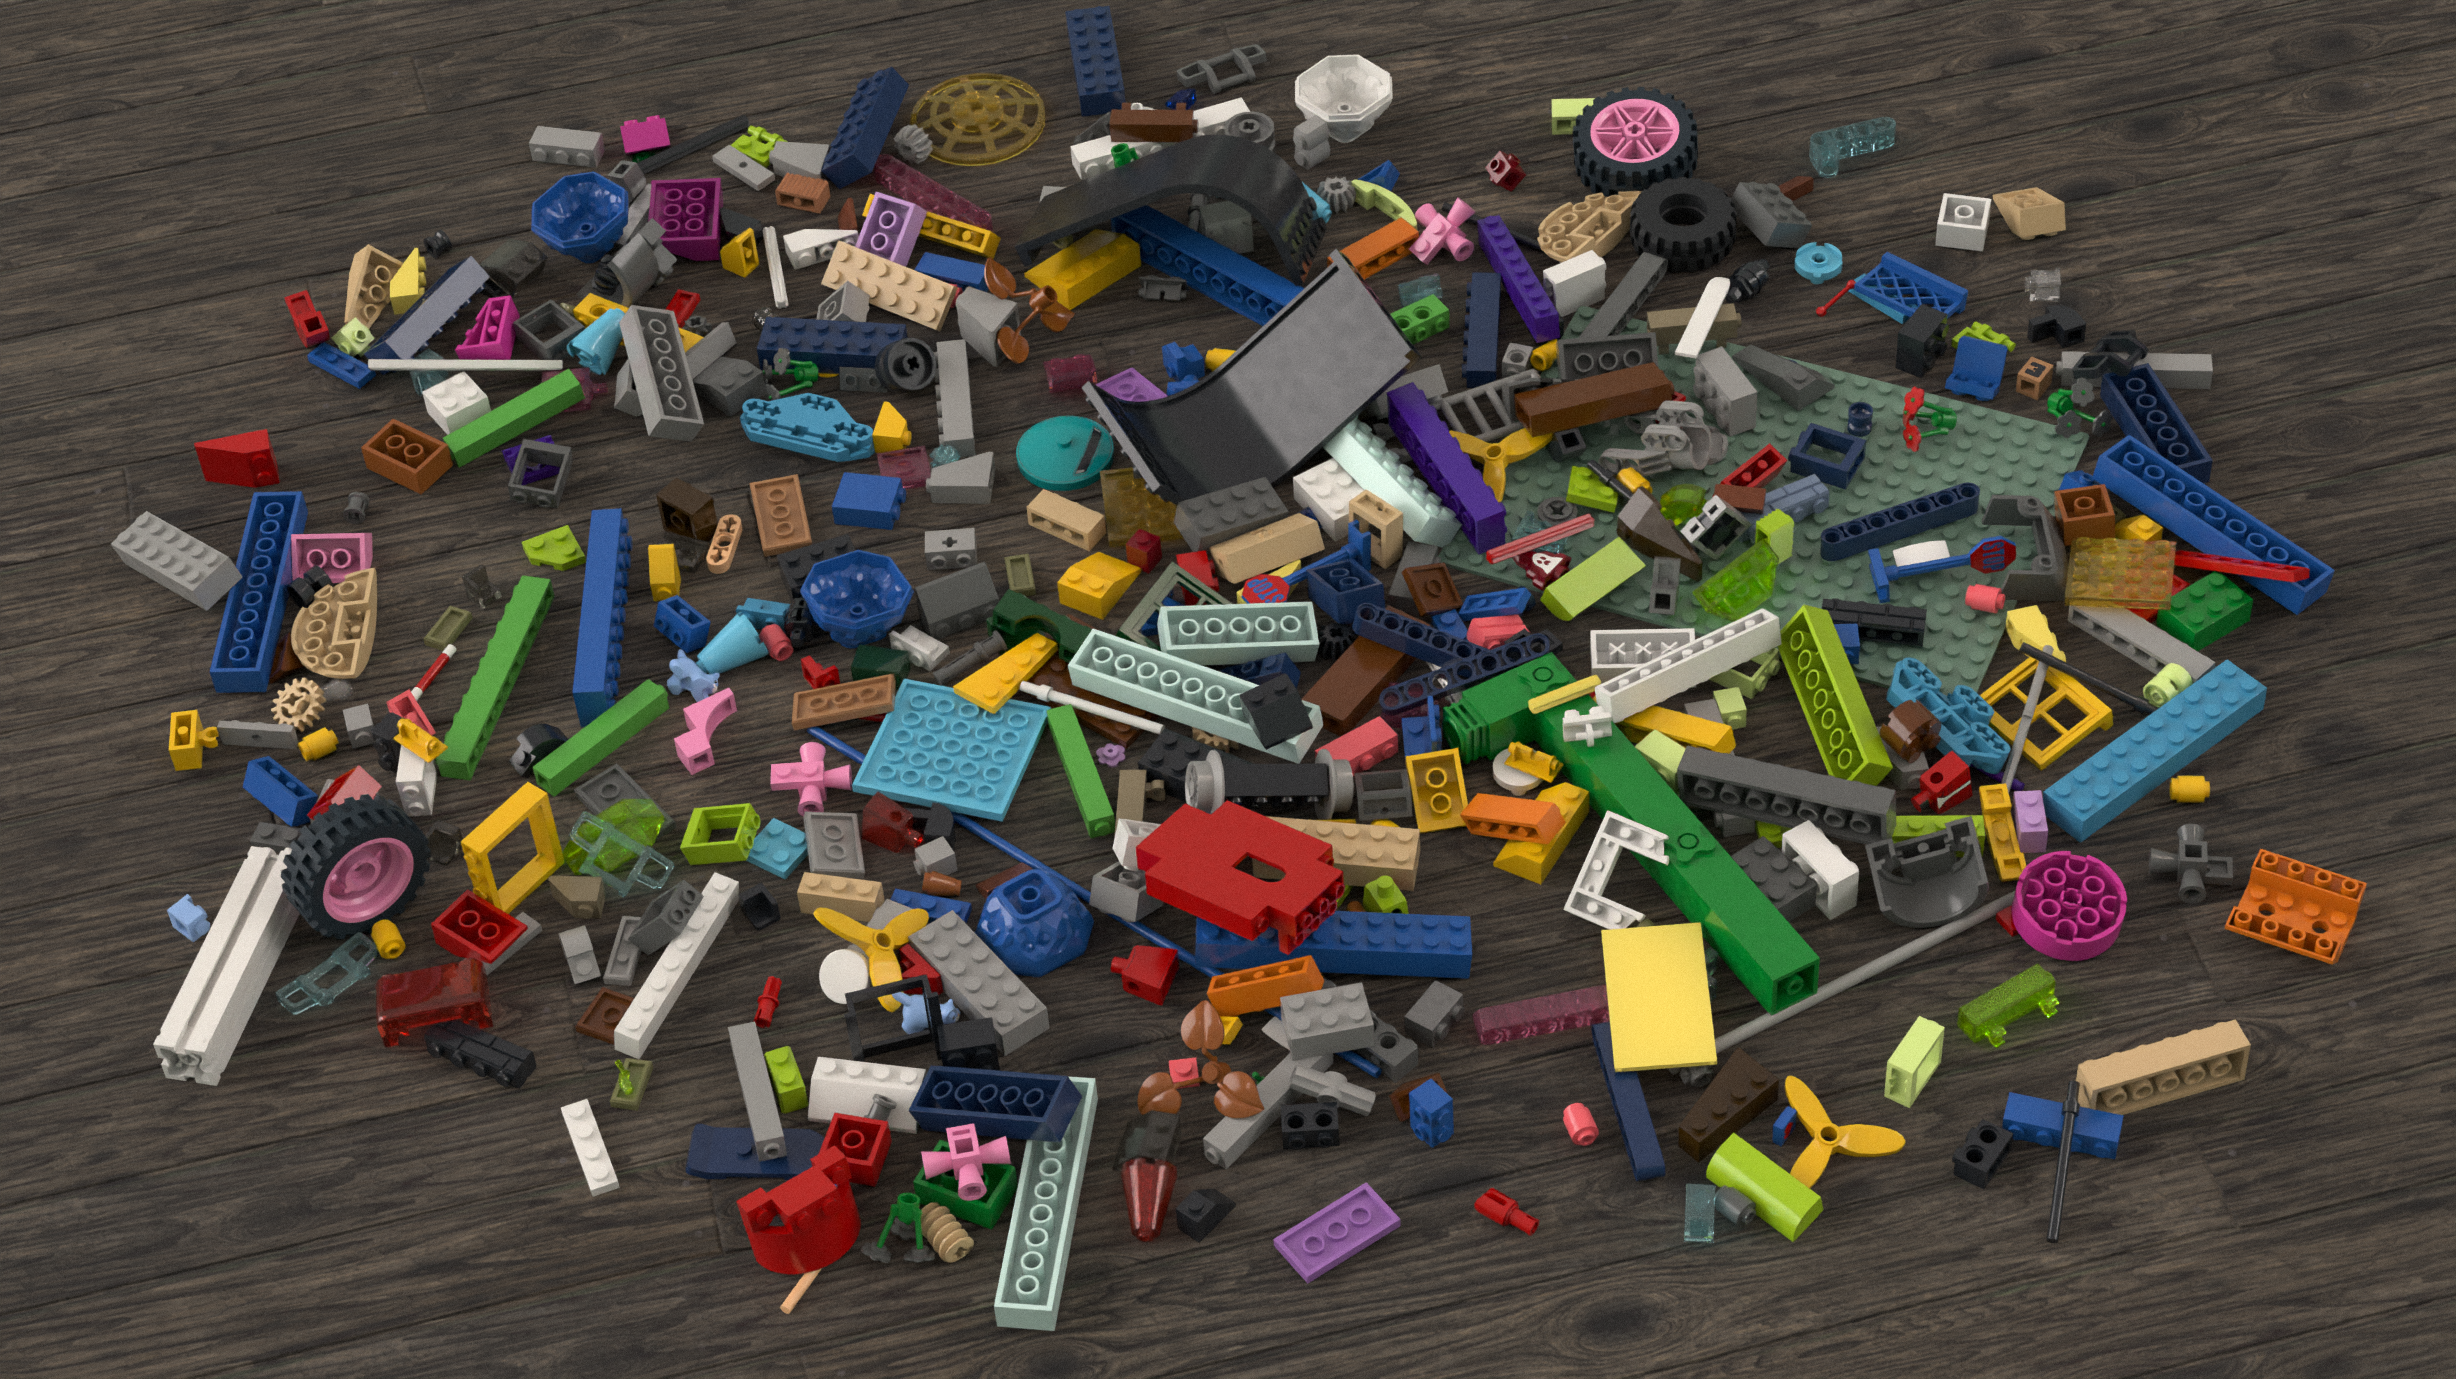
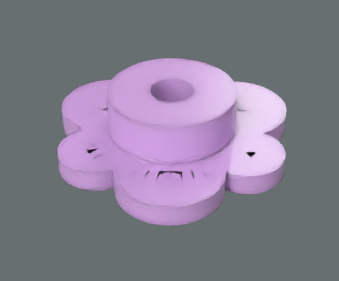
M1109 743L1105 745V748L1102 747L1096 751L1099 763L1102 765L1106 764L1111 768L1118 766L1119 762L1125 760V749L1122 745L1114 746Z

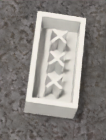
M1694 628L1591 630V676L1597 675L1601 680V684L1694 641Z

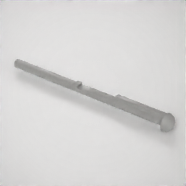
M2045 645L2042 651L2052 655L2054 648L2050 645ZM2040 661L2001 784L2006 783L2008 793L2012 786L2049 667Z

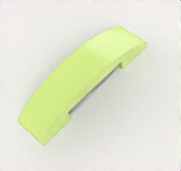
M1362 180L1351 181L1352 186L1356 190L1355 202L1367 210L1375 206L1394 220L1402 217L1417 230V221L1412 210L1397 195L1370 182Z

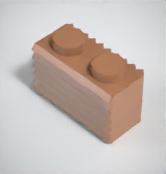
M786 173L775 190L777 205L820 214L828 199H830L827 180L824 181L799 174L794 175L793 173Z

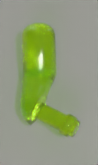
M617 1060L615 1065L620 1071L619 1086L626 1095H630L634 1092V1087L629 1081L630 1071L628 1069L625 1070L621 1060Z

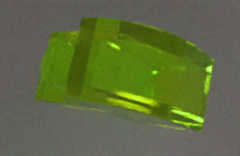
M1693 484L1676 485L1661 496L1660 504L1662 509L1659 511L1665 519H1672L1676 526L1688 517H1698L1703 512L1702 508L1708 502L1704 498L1706 490Z

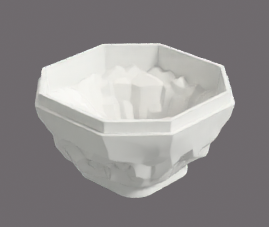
M1360 55L1327 56L1300 74L1295 81V103L1304 113L1305 119L1308 120L1314 115L1319 116L1327 122L1329 136L1342 143L1351 142L1368 131L1374 125V121L1389 107L1393 98L1392 77L1390 73Z

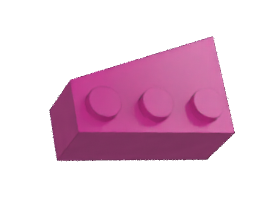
M511 295L489 298L475 318L477 323L472 330L468 329L465 334L466 340L455 349L460 360L511 359L516 337L513 322L520 318Z

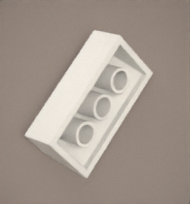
M818 1057L811 1078L808 1121L831 1123L834 1113L864 1117V1115H868L874 1103V1094H880L897 1103L896 1108L891 1110L887 1119L890 1131L917 1134L919 1124L908 1110L927 1074L926 1069Z

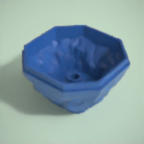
M596 172L564 176L533 202L531 230L551 249L557 250L566 256L571 255L584 263H594L610 251L616 241L623 235V228L628 224V191Z
M856 550L815 563L800 590L802 597L808 604L814 621L824 631L830 632L832 640L846 648H857L883 639L892 627L902 622L914 594L912 586L891 557L862 550Z
M1031 869L993 889L992 893L986 898L975 934L1014 974L1041 977L1084 954L1094 920L1090 912L1062 879L1039 869Z

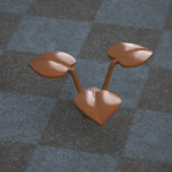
M992 257L987 259L984 268L985 282L989 290L996 297L1003 300L1008 295L1011 298L1031 295L1029 304L1034 311L1015 329V332L1010 327H1003L997 334L998 344L1004 354L1010 360H1013L1015 364H1020L1028 356L1029 345L1027 340L1019 335V332L1037 313H1041L1042 323L1049 330L1056 333L1061 332L1067 326L1074 313L1057 302V293L1049 285L1044 286L1038 291L1033 288L1030 291L1014 293L1016 282L1013 275L1004 266L995 262Z
M1207 1000L1201 1001L1191 1010L1181 1025V1036L1184 1043L1193 1050L1202 1048L1203 1055L1210 1060V1062L1204 1065L1202 1076L1173 1085L1172 1077L1168 1073L1158 1072L1149 1076L1144 1081L1138 1094V1109L1140 1113L1157 1120H1166L1178 1113L1182 1099L1176 1089L1200 1082L1217 1084L1220 1090L1214 1096V1104L1218 1111L1227 1117L1246 1118L1264 1110L1254 1080L1245 1072H1231V1068L1227 1063L1217 1062L1218 1058L1208 1052L1207 1049L1215 1050L1221 1047L1224 1040V1026L1219 1013Z

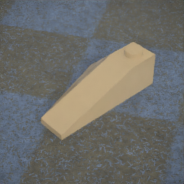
M369 244L354 255L349 273L345 324L356 317L368 329L379 317L380 312L391 301L390 281L401 268L403 262Z

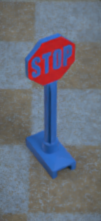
M1357 519L1348 523V544L1341 547V550L1284 578L1259 574L1245 581L1242 599L1247 604L1287 602L1290 586L1307 579V569L1343 560L1354 559L1363 568L1370 571L1371 533L1367 531L1362 534L1359 531V521Z
M2002 536L1982 539L1965 555L1896 567V565L1884 567L1879 549L1875 548L1868 550L1871 561L1869 569L1879 603L1890 602V581L1898 580L1900 577L1970 565L1984 574L2003 571L2016 559V545Z

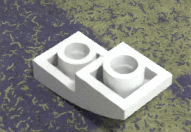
M1946 541L1918 543L1893 551L1897 567L1950 557Z

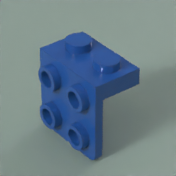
M1962 336L1958 342L1953 372L1946 380L1945 389H1949L1957 395H1974L1976 399L1981 401L1993 400L2000 390L2008 351L2007 347L2002 344Z

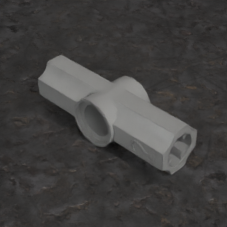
M1296 1064L1288 1084L1291 1089L1317 1098L1318 1103L1337 1102V1108L1342 1107L1364 1116L1369 1115L1376 1097L1375 1092L1348 1083L1347 1078L1341 1073L1334 1071L1321 1073L1300 1064Z

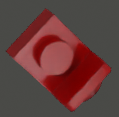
M810 655L801 659L803 677L813 689L840 684L838 668L835 665L823 669L822 665L816 663Z

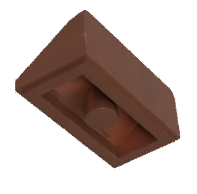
M1797 176L1778 187L1785 197L1794 201L1813 191L1814 179L1812 177Z
M852 198L847 199L838 215L839 230L858 231Z
M1724 484L1715 485L1714 496H1719L1740 512L1764 513L1766 489Z
M1021 862L976 884V888L986 900L994 888L1032 868Z

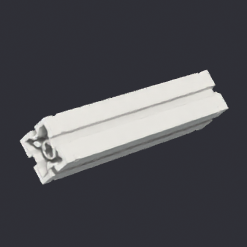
M251 846L248 858L244 860L160 1029L161 1034L157 1036L153 1044L158 1058H163L161 1066L166 1078L187 1081L188 1077H193L196 1083L218 1085L221 1078L220 1074L224 1072L300 914L286 898L287 895L282 889V884L285 882L281 878V870L287 868L283 860L285 855H290L291 848H285L284 851L281 850L279 855H276V852L271 848Z

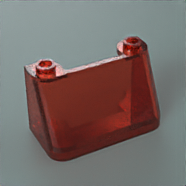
M467 958L461 962L399 974H386L376 982V1021L385 1047L399 1045L398 1037L402 1033L404 1037L410 1036L409 1028L462 1018L463 1023L469 1024V1020L477 1021L480 1029L493 1026L486 969L484 964L475 958Z

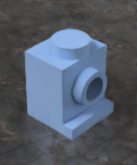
M188 894L167 910L172 926L192 942H195L210 930V922L206 920L208 918L207 913L201 906H194L191 896Z

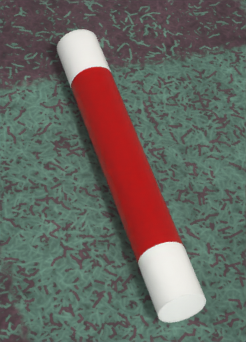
M448 644L411 691L416 701L456 652L455 646Z

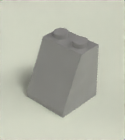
M968 286L956 299L961 337L991 365L998 367L1006 355L998 344L997 334L1003 327H1010L1015 332V329L1020 325L1018 305L1016 302L1007 299L1002 300L993 294Z

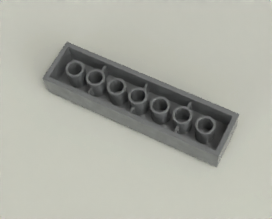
M1692 746L1686 747L1677 768L1679 798L1688 806L1789 828H1795L1810 820L1816 828L1818 827L1824 832L1825 836L1866 845L1892 838L1896 828V790L1886 787L1868 785L1858 781L1836 778L1831 775L1817 774L1807 770L1789 768L1780 764L1761 762L1755 759H1747Z

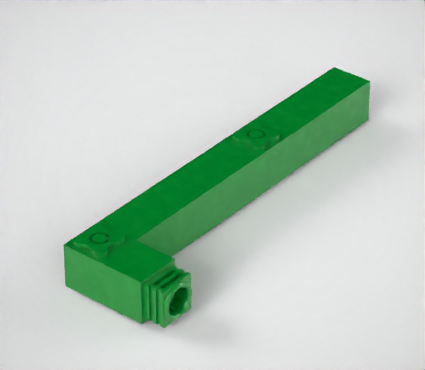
M1552 652L1463 691L1462 699L1458 703L1454 702L1449 707H1443L1442 729L1444 739L1451 749L1458 748L1459 756L1465 764L1470 763L1471 760H1477L1479 756H1487L1489 760H1492L1500 752L1508 749L1511 742L1516 743L1519 741L1525 745L1535 740L1546 754L1556 756V759L1564 764L1561 771L1574 786L1589 791V804L1602 819H1604L1608 810L1669 836V840H1664V856H1669L1668 865L1631 850L1629 851L1691 923L1701 922L1704 939L1771 1016L1817 994L1820 963L1818 955L1612 721V736L1594 739V747H1588L1586 740L1564 742L1563 718H1565V711L1576 710L1579 711L1580 716L1588 715L1592 707L1598 706L1589 694L1537 714L1531 712L1528 707L1530 699L1576 682V679Z

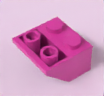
M659 115L647 117L646 122L638 123L637 120L625 121L624 126H620L626 155L670 147L665 118L660 119Z

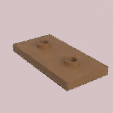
M798 474L749 483L764 557L812 545Z
M894 674L794 693L793 729L799 730L894 711L896 686Z

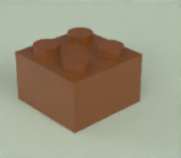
M2105 484L2054 491L2055 517L2060 525L2064 546L2115 539V513Z

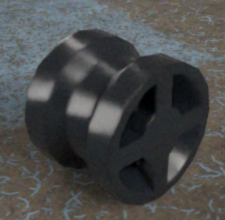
M442 230L435 232L433 237L428 236L423 240L426 250L435 259L440 257L442 252H448L452 249L449 237Z

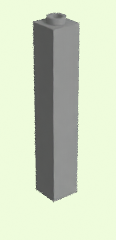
M2062 351L2061 361L2056 363V376L2061 377V386H2072L2077 383L2078 379H2074L2072 368L2085 353L2089 352ZM2116 353L2124 360L2130 356L2128 353ZM2148 353L2144 359H2140L2134 365L2138 366L2149 363L2165 388L2210 389L2213 374L2211 354ZM2107 369L2103 374L2111 373L2112 371ZM2103 374L2097 379L2086 380L2088 383H2092L2093 387H2101Z
M755 1022L728 1027L731 1048L759 1162L787 1156L784 1135Z
M1289 1053L1257 1085L1264 1110L1246 1118L1225 1116L1203 1138L1206 1158L1211 1163L1219 1164L1227 1169L1281 1116V1105H1291L1303 1094L1289 1088L1288 1085L1296 1064L1324 1073L1334 1063L1333 1054L1292 1061L1291 1053Z

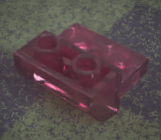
M1078 354L1064 359L1054 358L1043 362L1049 393L1079 389L1088 381L1095 385L1097 384L1096 368L1090 354Z

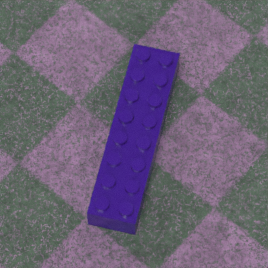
M1414 382L1387 392L1389 427L1437 496L1442 499L1441 502L1444 506L1455 512V518L1462 524L1460 529L1478 555L1506 544L1505 533H1507V526L1504 516L1507 515L1505 506L1502 502L1496 500L1493 489L1490 485L1487 486L1484 483L1481 472L1478 469H1474L1469 455L1462 452L1457 438L1450 435L1447 424L1444 421H1440L1435 407L1428 404L1423 390H1419Z

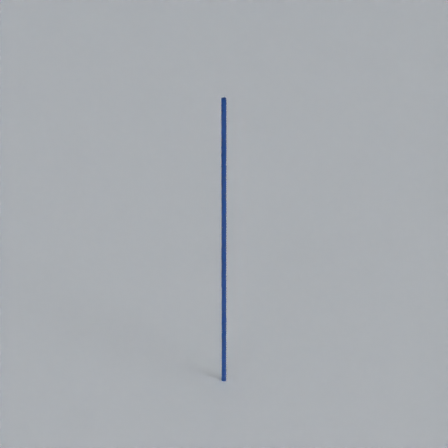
M818 726L807 728L809 734L862 765L866 757L864 754ZM950 811L955 823L1016 860L1025 863L1032 869H1039L1062 879L1077 897L1087 903L1090 902V891L963 814ZM1107 914L1159 947L1177 949L1179 959L1210 978L1225 974L1216 968L1195 967V955L1141 922H1126L1122 917ZM1278 1006L1264 1010L1282 1021L1281 1007ZM1352 1050L1335 1053L1375 1078H1378L1382 1072L1380 1067Z

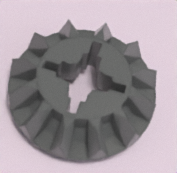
M1551 497L1540 503L1537 512L1538 519L1542 520L1543 525L1550 524L1552 527L1577 518L1578 510L1575 503L1566 502L1564 497Z

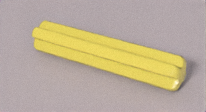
M1597 675L1589 676L1530 699L1528 707L1533 714L1543 712L1595 692V687L1601 684V680Z

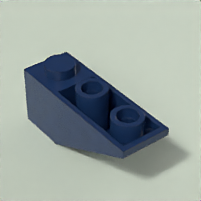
M1286 652L1220 669L1222 673L1257 685L1266 683L1286 673L1296 689L1301 674Z

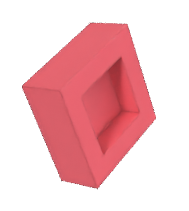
M1196 1057L1169 1061L1173 1085L1199 1077ZM1196 1083V1084H1192V1085H1188V1086H1184V1087H1180V1088L1196 1087V1086H1200V1084H1199V1083Z

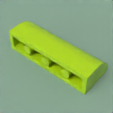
M1618 537L1546 587L1540 600L1556 617L1569 621L1641 571L1646 565Z
M1735 1133L1719 1147L1708 1165L1706 1178L1720 1188L1726 1185L1729 1188L1734 1187L1756 1204V1215L1792 1242L1823 1211L1822 1200L1818 1194Z

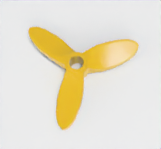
M1523 428L1510 434L1501 442L1491 444L1469 434L1449 431L1452 437L1457 438L1463 453H1467L1471 459L1484 464L1483 481L1487 486H1491L1498 502H1501L1503 499L1506 485L1505 468L1508 464L1525 459L1539 451L1552 440L1554 433L1532 438L1528 431Z
M819 907L813 913L823 926L836 935L857 945L869 957V974L873 987L902 980L900 965L893 950L908 944V936L925 927L929 919V914L924 909H912L893 918L883 930H876L862 925L832 909ZM891 994L878 997L881 1005L890 1012H895L902 1004L895 1000Z
M1787 1076L1785 1080L1786 1096L1791 1107L1797 1110V1117L1813 1138V1141L1795 1162L1790 1175L1809 1189L1821 1177L1828 1164L1830 1155L1836 1152L1855 1157H1880L1896 1154L1904 1147V1137L1897 1131L1888 1128L1862 1124L1838 1127L1836 1124H1833L1813 1092L1798 1078ZM1822 1137H1830L1833 1141H1826Z

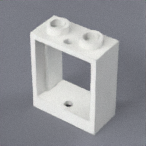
M401 745L396 785L404 812L408 816L432 815L438 773L435 759L427 763Z

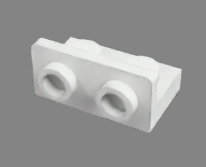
M911 625L901 634L895 631L889 634L891 649L896 655L903 656L912 661L916 666L923 667L928 671L935 668L950 654L949 646Z

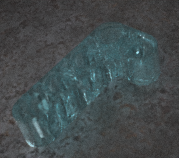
M1880 117L1814 133L1810 137L1809 158L1820 176L1826 178L1834 177L1839 171V159L1894 145L1896 121L1890 117Z

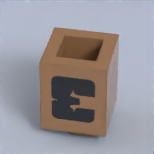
M2031 357L2017 375L2016 392L2038 400L2052 383L2054 365Z

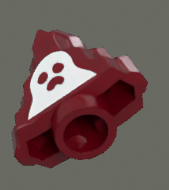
M1532 550L1512 557L1517 566L1526 570V576L1533 580V585L1542 591H1545L1546 587L1570 571L1568 566L1572 560L1571 557L1562 553L1553 554L1547 551L1537 553Z

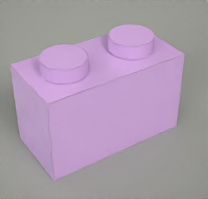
M2041 790L2014 791L2012 817L2020 852H2046L2048 827Z

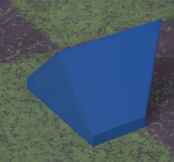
M1388 160L1358 180L1370 182L1391 191L1400 173Z

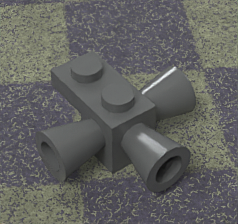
M2185 824L2179 827L2177 830L2179 839L2177 854L2155 848H2150L2149 875L2176 871V882H2181L2178 896L2183 902L2191 904L2199 903L2206 898L2203 883L2232 885L2233 857L2208 856L2207 842L2203 841L2204 829L2197 824Z

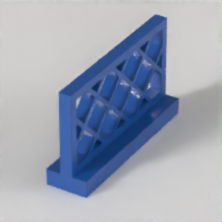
M1889 252L1882 256L1881 263L1854 286L1855 291L1908 317H1911L1921 304H1933L1934 307L1931 308L1948 314V319L1955 312L1960 314L1965 310L1968 290ZM1893 284L1892 288H1882V285ZM1866 285H1876L1877 288H1868ZM1902 294H1913L1914 297L1903 298ZM1885 295H1897V298H1889ZM1917 304L1918 308H1910L1906 305Z

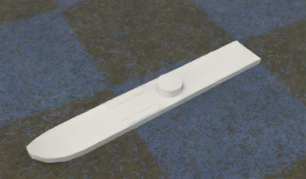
M1715 277L1709 281L1678 344L1675 355L1697 358L1729 291V279Z

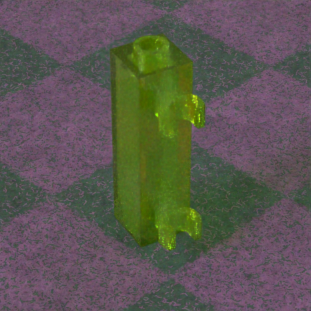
M2036 964L1960 1007L1957 1026L1974 1043L1987 1037L1989 1042L1995 1048H1998L2005 1043L2002 1036L2006 1035V1031L2003 1028L2038 1007L2041 1008L2044 1015L2048 1018L2058 1013V1010L2054 1007L2059 1004L2058 999L2054 996L2056 981L2050 972L2045 971L2039 964Z

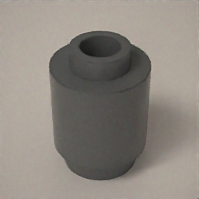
M1724 1185L1713 1197L1712 1203L1716 1206V1210L1737 1226L1749 1224L1756 1215V1204L1734 1187L1729 1188Z

